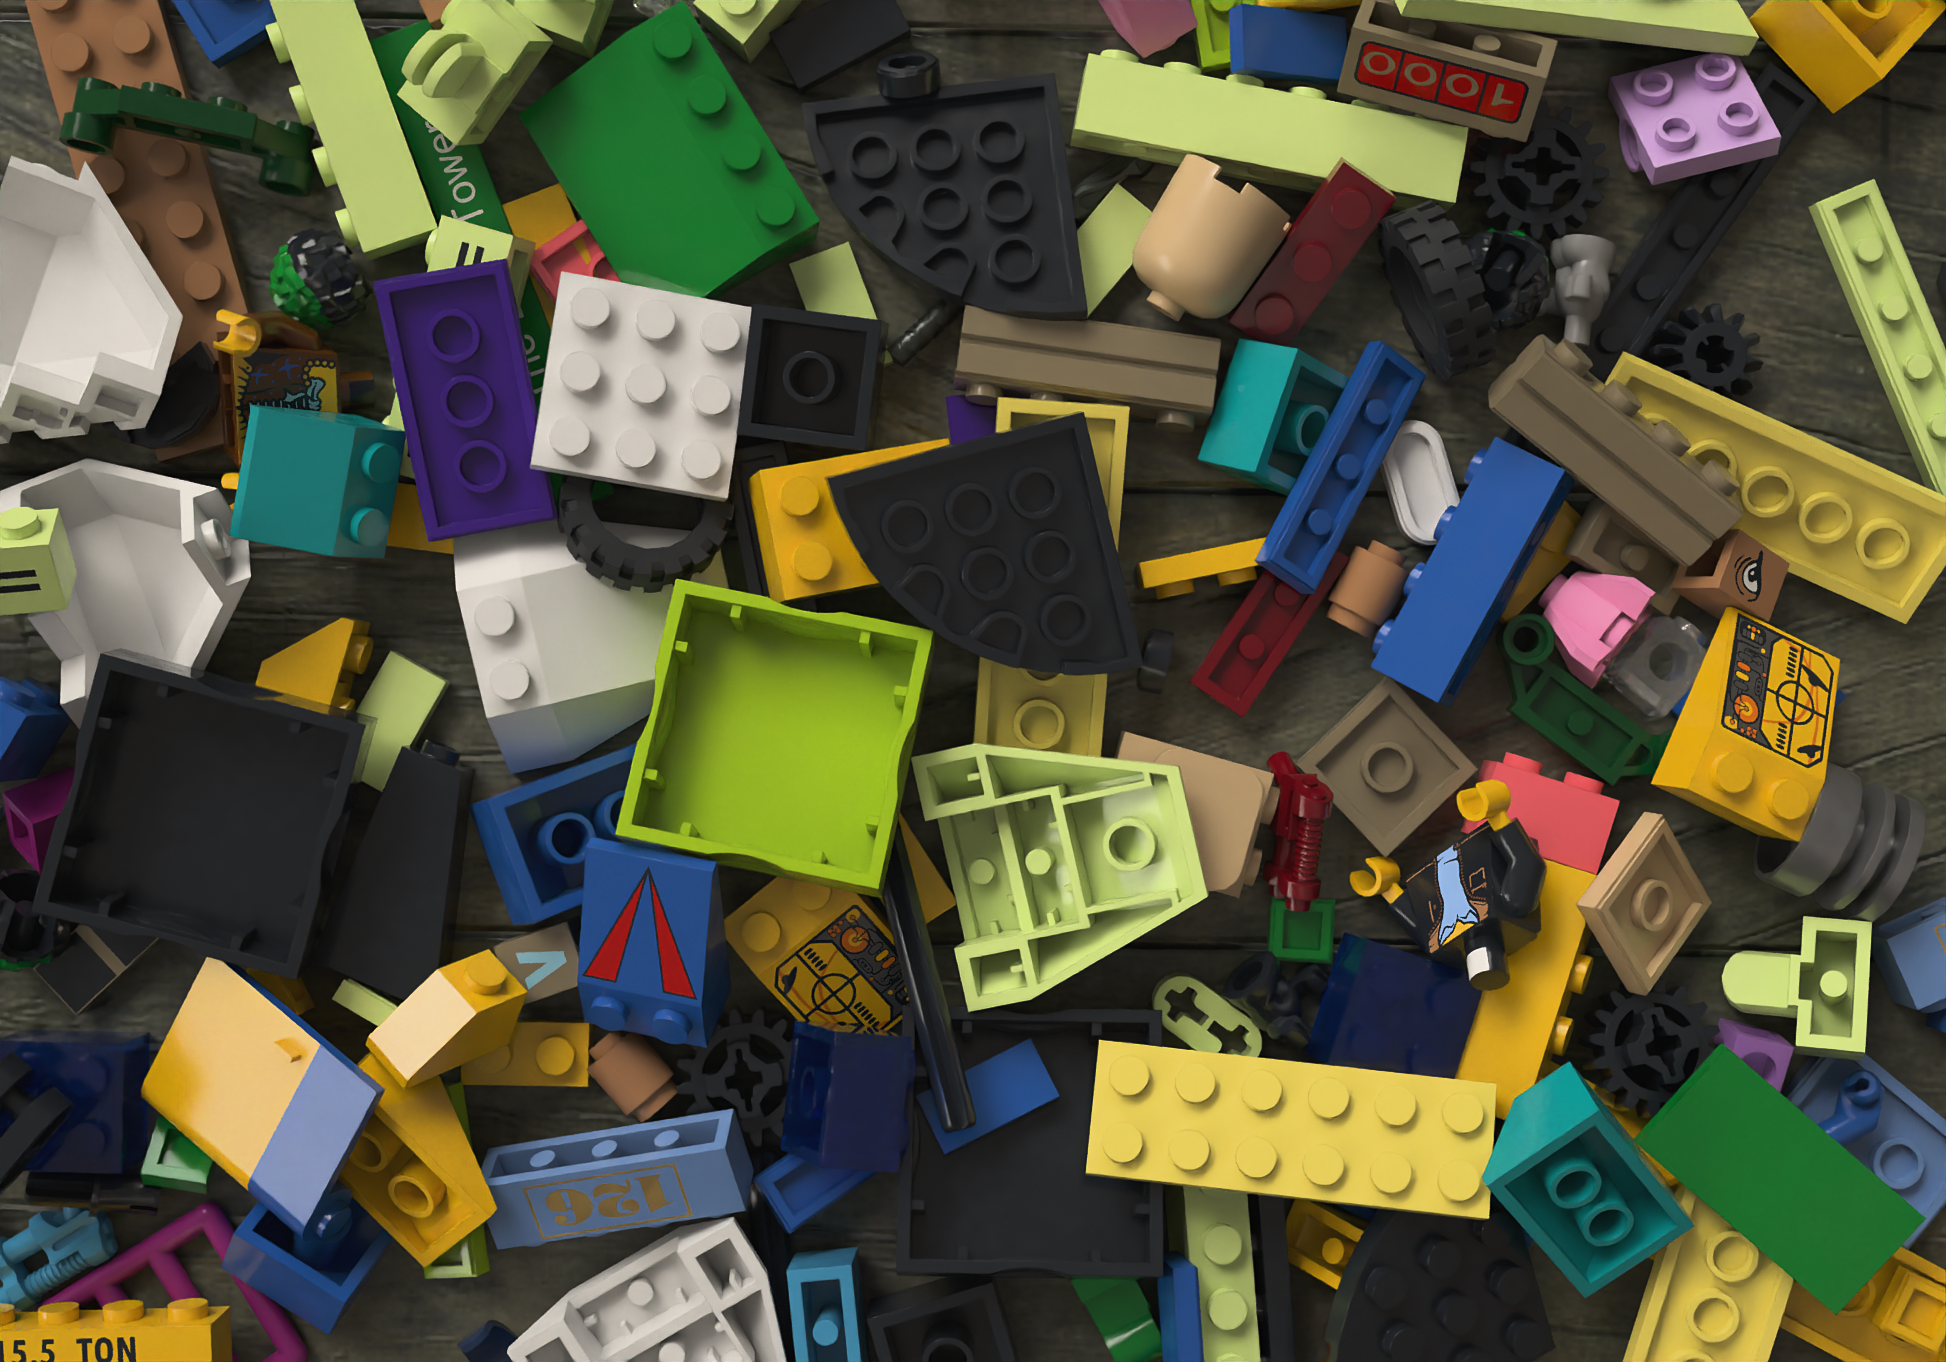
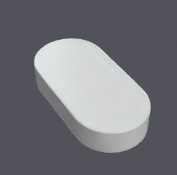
M1408 420L1402 423L1380 465V470L1394 518L1401 534L1407 540L1417 545H1436L1438 541L1434 540L1433 535L1439 519L1450 505L1457 507L1460 499L1440 435L1427 423Z

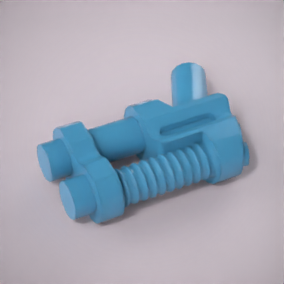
M84 1165L66 1167L59 1171L87 1173V1168ZM63 1207V1211L59 1213L45 1210L32 1216L29 1219V1227L12 1238L0 1236V1280L3 1283V1286L0 1287V1303L13 1304L15 1308L26 1310L38 1303L43 1294L53 1290L54 1287H58L65 1280H69L82 1270H86L87 1267L92 1265L98 1266L113 1257L118 1250L113 1225L111 1219L107 1217V1212H97L96 1217H88L89 1209ZM43 1249L48 1256L49 1264H45L38 1271L31 1273L24 1266L23 1260Z

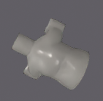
M1572 234L1550 242V259L1557 269L1555 275L1556 284L1555 288L1551 289L1549 297L1543 300L1536 317L1549 313L1565 320L1564 339L1569 340L1580 350L1589 348L1592 323L1599 317L1610 295L1608 274L1614 264L1617 247L1613 242L1601 237Z

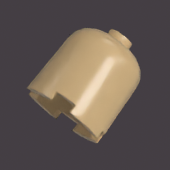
M1187 154L1140 232L1133 249V267L1138 278L1152 290L1146 301L1175 321H1179L1184 312L1201 319H1217L1228 314L1243 298L1292 226L1291 223L1287 222L1290 216L1257 188L1246 183L1240 193L1236 192L1229 186L1216 180L1222 167L1191 154Z

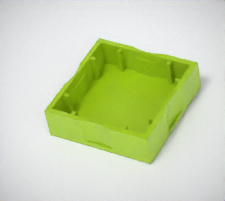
M676 579L655 664L653 705L648 722L636 744L615 835L624 844L715 861L719 865L881 898L935 650L934 631L845 612L816 613L802 611L785 606L765 596Z

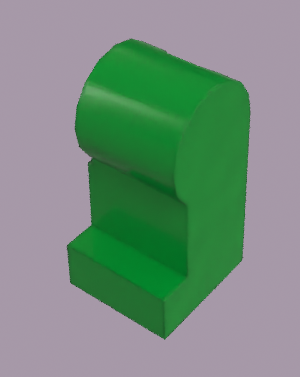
M1070 1279L1073 1288L1082 1304H1085L1116 1362H1153L1162 1357L1161 1328L1150 1309L1152 1305L1139 1280Z

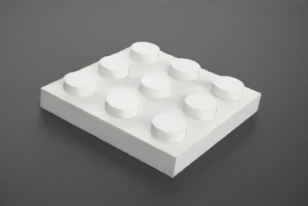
M561 271L530 469L725 502L728 499L737 439L752 307Z

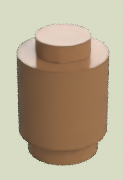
M1372 540L1368 550L1355 545L1349 556V561L1340 573L1327 598L1332 604L1325 616L1370 640L1377 627H1382L1390 618L1410 575V572L1402 568L1407 557L1375 540Z
M621 1030L610 1031L588 1051L596 1061L586 1070L626 1116L632 1112L640 1123L645 1122L678 1093L677 1085L671 1079L675 1072L642 1034L629 1032L625 1035Z

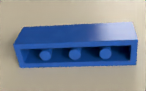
M1496 436L1489 449L1481 448L1470 462L1464 478L1465 483L1469 484L1457 507L1450 505L1442 514L1433 535L1434 540L1438 541L1427 563L1419 562L1410 573L1402 593L1407 598L1396 620L1388 619L1383 624L1372 646V652L1377 655L1370 667L1435 702L1450 708L1454 704L1575 483V480L1566 470Z

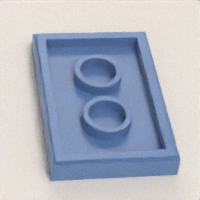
M1864 1054L1862 1061L1811 1056L1781 1094L1816 1124L1834 1115L1840 1085L1843 1079L1852 1071L1858 1069L1868 1070L1879 1078L1883 1087V1101L1877 1127L1869 1135L1844 1148L1926 1218L1901 1245V1247L1909 1250L1946 1205V1120L1866 1054Z

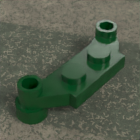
M80 77L78 79L72 112L65 113L59 137V141L62 144L86 153L111 155L114 151L118 129H129L263 159L258 180L260 186L289 196L307 197L310 195L315 172L314 167L309 165L315 137V130L313 128L286 120L277 121L276 125L259 119L257 114L248 112V107L245 104L229 98L210 97L208 103L181 98L182 93L179 90L160 83L143 82L141 89L122 85L121 89H119L114 84L91 77Z
M1519 614L1506 620L1496 635V646L1502 654L1513 699L1505 710L1608 786H1614L1621 776L1655 774L1674 729L1667 730L1661 735L1649 734L1552 662L1548 656L1553 650L1555 635L1551 625L1543 617L1536 614ZM1518 629H1521L1527 636V644L1522 651H1519L1513 642L1514 634Z

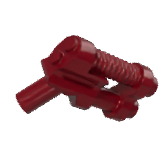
M1282 751L1273 754L1267 760V767L1270 773H1274L1273 779L1280 789L1278 808L1275 810L1269 830L1276 834L1272 860L1265 862L1262 879L1269 884L1268 894L1270 896L1286 899L1285 907L1287 909L1306 912L1310 910L1311 900L1318 899L1320 894L1321 880L1316 876L1319 865L1317 861L1320 859L1318 855H1320L1319 849L1321 848L1320 843L1322 842L1324 819L1331 817L1334 794L1326 784L1317 779V774H1300L1290 755Z

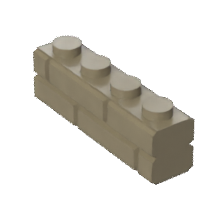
M965 304L953 390L966 392L965 399L967 401L986 406H997L998 397L1130 407L1129 422L1131 415L1156 419L1155 426L1161 430L1188 433L1194 430V424L1204 426L1212 414L1221 339L1093 320L1046 321L1018 318Z
M1538 335L1520 353L1516 361L1510 364L1490 385L1488 390L1490 409L1685 567L1691 566L1712 546L1715 539L1722 537L1741 518L1743 510L1735 492L1740 487L1738 481L1717 461L1711 459L1703 466L1687 452L1691 448L1690 442L1671 423L1661 420L1655 426L1638 412L1642 407L1641 402L1625 385L1613 379L1606 386L1588 371L1593 366L1591 360L1575 344L1567 339H1563L1556 345L1545 335Z

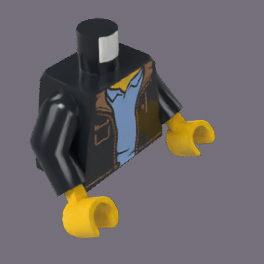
M1495 779L1476 783V788L1462 790L1458 793L1457 805L1462 816L1473 822L1487 819V821L1405 877L1408 888L1405 892L1398 885L1401 877L1400 869L1397 863L1389 857L1376 856L1365 859L1368 866L1374 870L1376 880L1373 875L1365 870L1351 872L1349 876L1352 888L1359 895L1366 897L1381 894L1389 902L1390 905L1386 910L1432 960L1439 964H1447L1468 972L1471 986L1482 991L1496 990L1507 985L1510 981L1507 957L1538 937L1541 931L1540 896L1547 874V866L1539 853L1537 839L1528 836L1517 817L1509 818L1506 811H1508L1511 805L1510 790L1505 783Z

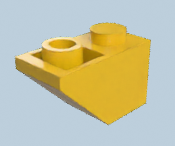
M342 617L265 659L261 663L255 685L355 711V700L349 698L355 674H363L372 654L373 638L367 637L370 622Z

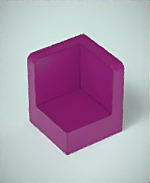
M76 767L63 769L3 792L10 843L40 875L54 824L68 799Z

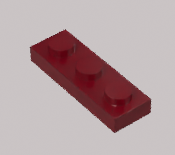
M1341 157L1293 223L1287 235L1243 298L1229 312V322L1258 342L1288 347L1397 199L1395 194Z
M1337 550L1314 594H1301L1264 568L1188 683L1243 718L1350 558Z

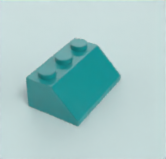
M1570 1061L1514 1099L1482 1179L1489 1190L1584 1298L1592 1295L1695 1227L1662 1173Z

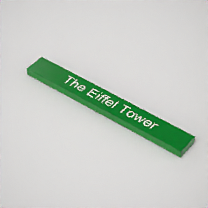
M428 19L370 40L374 56L439 222L441 215L513 235L502 207V199L480 144L456 146L397 95L407 81V78L401 71L406 57L422 36L429 30H435ZM528 273L518 314L539 413L551 329ZM550 472L557 503L563 474ZM597 480L591 495L592 503L615 495L616 492L613 484Z

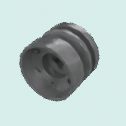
M1827 761L1825 782L1800 842L1758 835L1753 857L1754 874L1760 880L1798 897L1809 895L1815 891L1816 901L1823 908L1830 911L1839 910L1846 918L1851 920L1874 922L1890 908L1902 892L1916 865L1924 842L1926 828L1924 805L1901 793L1894 795V792L1878 783L1862 788L1859 776Z

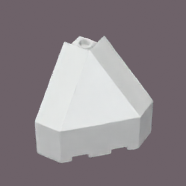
M11 156L0 188V444L9 443L12 432L34 430L41 439L88 434L92 423L114 421L121 430L145 428L161 395L183 315L86 161L78 180L57 173L46 165L30 163Z
M86 458L0 491V513L16 507H29L34 510L59 508L77 570L68 610L28 613V619L61 661L60 705L79 729L82 724L100 653L122 648L195 669L205 670L251 578L249 540L229 535L233 511L218 488Z

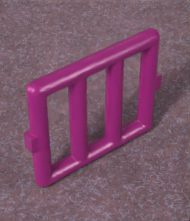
M212 1201L204 1202L37 1305L34 1312H38V1308L43 1305L56 1302H76L79 1304L80 1309L94 1299H97L103 1309V1306L108 1303L129 1300L120 1284L148 1266L152 1267L172 1302L187 1298H202L174 1253V1250L205 1232L223 1262L235 1229L219 1204ZM230 1273L277 1350L260 1362H306L308 1359V1349L282 1306ZM232 1347V1362H241Z

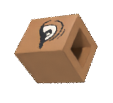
M1729 529L1722 537L1715 539L1712 546L1691 566L1685 567L1679 563L1670 588L1718 620H1721L1726 607L1733 606L1763 622H1769L1790 563L1742 530Z

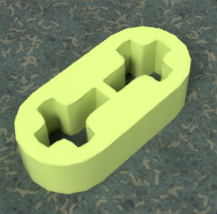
M1175 972L1165 976L1156 984L1152 993L1153 1010H1162L1163 1026L1196 1051L1219 1053L1221 1050V1041L1214 1033L1208 1030L1215 1020L1230 1031L1235 1030L1239 1024L1245 1027L1241 1037L1247 1043L1246 1049L1242 1053L1231 1049L1226 1054L1249 1057L1259 1056L1262 1049V1037L1259 1028L1252 1023L1248 1015L1198 978L1188 973ZM1187 987L1193 988L1195 991L1191 996V1000L1197 1008L1205 1013L1199 1022L1182 1011L1175 1018L1168 1016L1171 1005L1165 998L1166 994L1171 989L1182 993Z

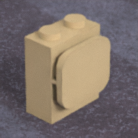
M1121 730L1113 758L1180 766L1208 891H1216L1239 898L1243 884L1253 886L1259 871L1262 850L1254 848L1260 823L1270 825L1277 807L1280 789L1271 786L1274 773Z

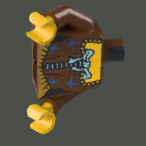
M224 309L217 312L216 320L230 324V331L217 332V341L213 342V348L218 349L224 452L239 469L241 468L251 405L342 413L341 411L374 408L376 392L371 372L368 370L340 372L337 353L324 342H321L319 335L314 329L279 310L252 312L243 315ZM230 472L224 474L221 479L222 487L237 490L240 473ZM231 504V505H229V506H230V508H231L232 511H233V509H234V504Z

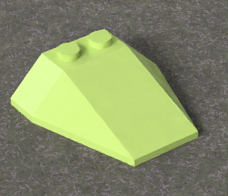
M980 743L911 757L925 821L938 819L965 941L955 947L954 951L968 1012L1031 1000L1209 896L1181 768L1178 765Z

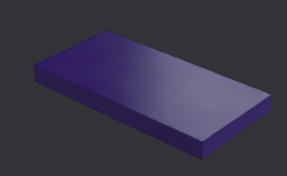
M500 259L373 281L428 542L558 519V508L551 473L530 469L538 408L508 260Z

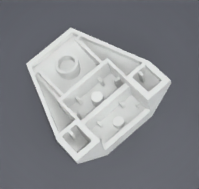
M557 519L453 538L456 592L487 721L510 774L572 761L648 716L653 705L655 664L672 597L673 584L663 586L661 592L644 593L643 587L631 586L630 591L613 587L614 580L608 579L605 576H602L600 580L585 570L587 563L581 557L575 560L566 546L568 537L565 532L560 533ZM601 521L606 530L624 543L645 549L670 547L685 539L691 533L690 530ZM721 548L704 572L701 574L696 572L692 575L691 582L730 589Z
M734 1216L681 1226L573 1288L513 1342L507 1350V1354L513 1362H787L767 1269Z

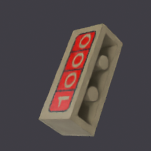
M1362 0L1352 26L1337 92L1355 96L1367 103L1385 104L1415 112L1430 120H1444L1482 130L1493 137H1508L1526 142L1558 41L1515 29L1405 17L1400 14L1395 0Z

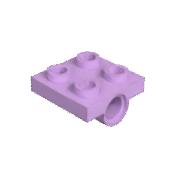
M1710 52L1610 77L1608 97L1620 119L1619 141L1623 158L1627 167L1633 173L1645 170L1652 186L1778 154L1781 135L1737 55Z

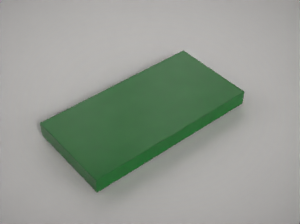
M1722 1042L1633 1139L1638 1146L1835 1315L1847 1305L1926 1220L1914 1207Z

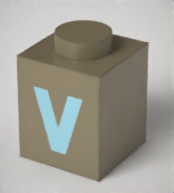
M577 916L513 937L493 947L497 959L528 991L523 1005L578 986L581 926Z

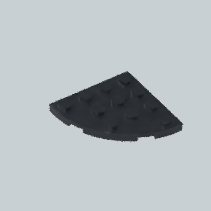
M1055 73L942 86L929 94L911 98H892L877 94L801 104L809 146L818 173L833 203L859 238L873 253L897 273L924 290L963 307L967 304L987 311L1026 319L1046 321L1087 320L1088 309Z
M1077 411L824 477L839 520L851 544L868 570L893 599L918 621L946 640L980 657L1013 668H1024L1039 672L1081 676L1109 674L1144 667L1084 412Z
M1494 1131L1493 1149H1494L1495 1144H1496V1142H1497V1138H1496V1135H1495V1131ZM1492 1192L1490 1194L1489 1219L1485 1221L1378 1209L1361 1235L1345 1267L1333 1299L1324 1340L1331 1345L1329 1362H1532L1556 1348L1522 1227Z

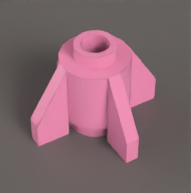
M1579 570L1569 579L1563 574H1559L1544 591L1538 605L1545 609L1542 617L1551 625L1555 635V644L1570 673L1592 689L1598 684L1610 665L1611 660L1624 647L1632 634L1638 631L1653 614L1646 607L1656 592L1634 577L1582 572Z

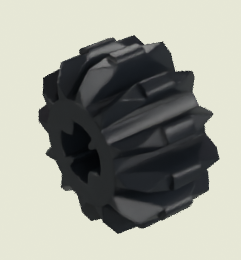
M1712 303L1706 306L1702 314L1693 306H1689L1679 311L1678 323L1667 321L1659 327L1658 332L1666 344L1651 347L1648 355L1656 361L1665 362L1664 370L1733 400V394L1743 396L1751 392L1753 385L1745 373L1760 370L1764 362L1758 357L1747 355V349L1758 344L1761 336L1757 333H1750L1744 337L1741 336L1738 331L1744 324V314L1735 313L1724 320L1721 304ZM1703 347L1705 356L1714 359L1715 366L1706 370V361L1696 358V350Z

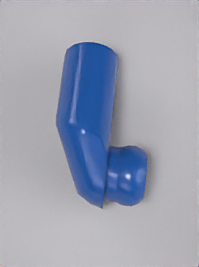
M1858 1069L1852 1071L1843 1079L1840 1085L1834 1115L1817 1124L1841 1146L1846 1147L1869 1135L1876 1129L1883 1101V1087L1879 1078L1868 1070Z

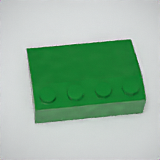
M684 0L627 31L519 114L520 121L621 283L714 300L816 241L820 224L819 218Z

